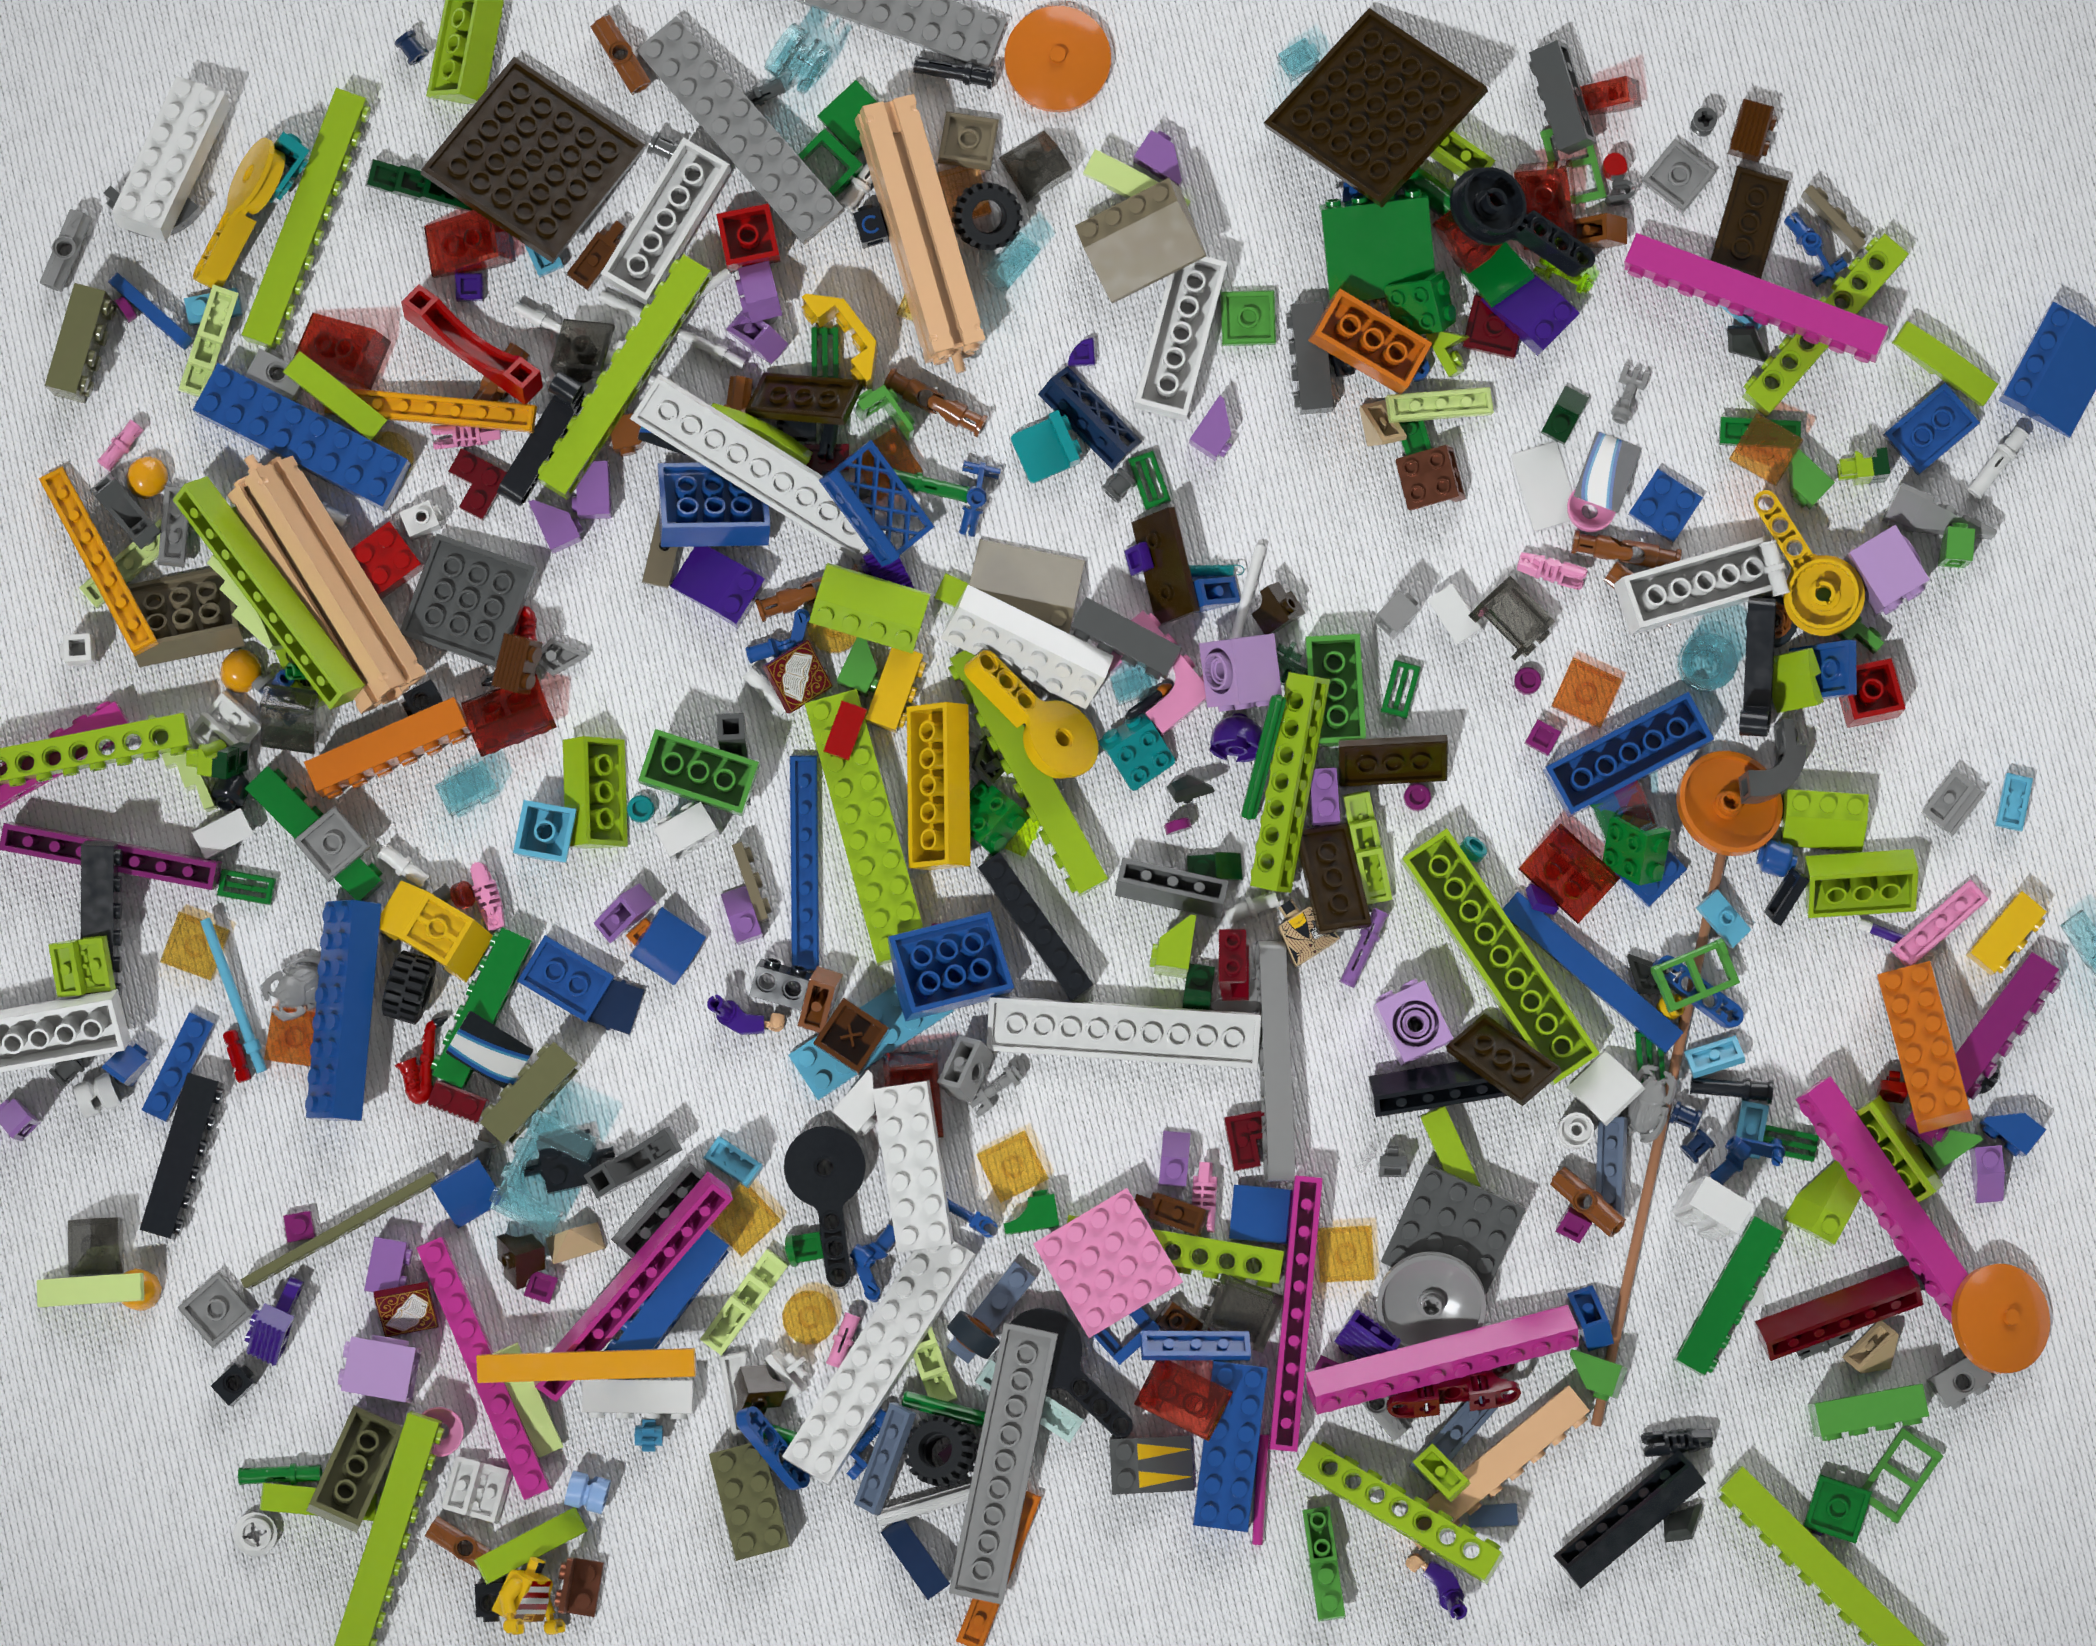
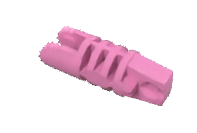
M449 425L431 426V433L433 435L452 434L453 438L435 440L433 448L436 450L486 445L488 441L501 439L502 435L501 430Z
M1521 552L1517 564V570L1533 576L1536 579L1542 577L1543 581H1550V583L1556 581L1558 582L1557 585L1576 590L1582 589L1584 584L1582 579L1588 573L1586 568L1565 561L1560 563L1558 559L1554 560L1551 557L1545 559L1544 555Z
M475 862L474 864L472 863L470 873H472L471 877L474 883L472 889L479 912L489 931L505 927L503 904L496 881L492 880L487 868L488 866Z
M1199 1162L1198 1176H1193L1192 1205L1209 1210L1206 1221L1207 1232L1215 1233L1217 1177H1213V1163Z

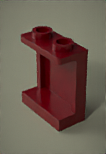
M1219 929V986L1222 1001L1249 1000V945H1246L1247 933L1245 929Z

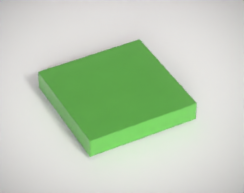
M1274 290L1221 292L1222 346L1276 345Z

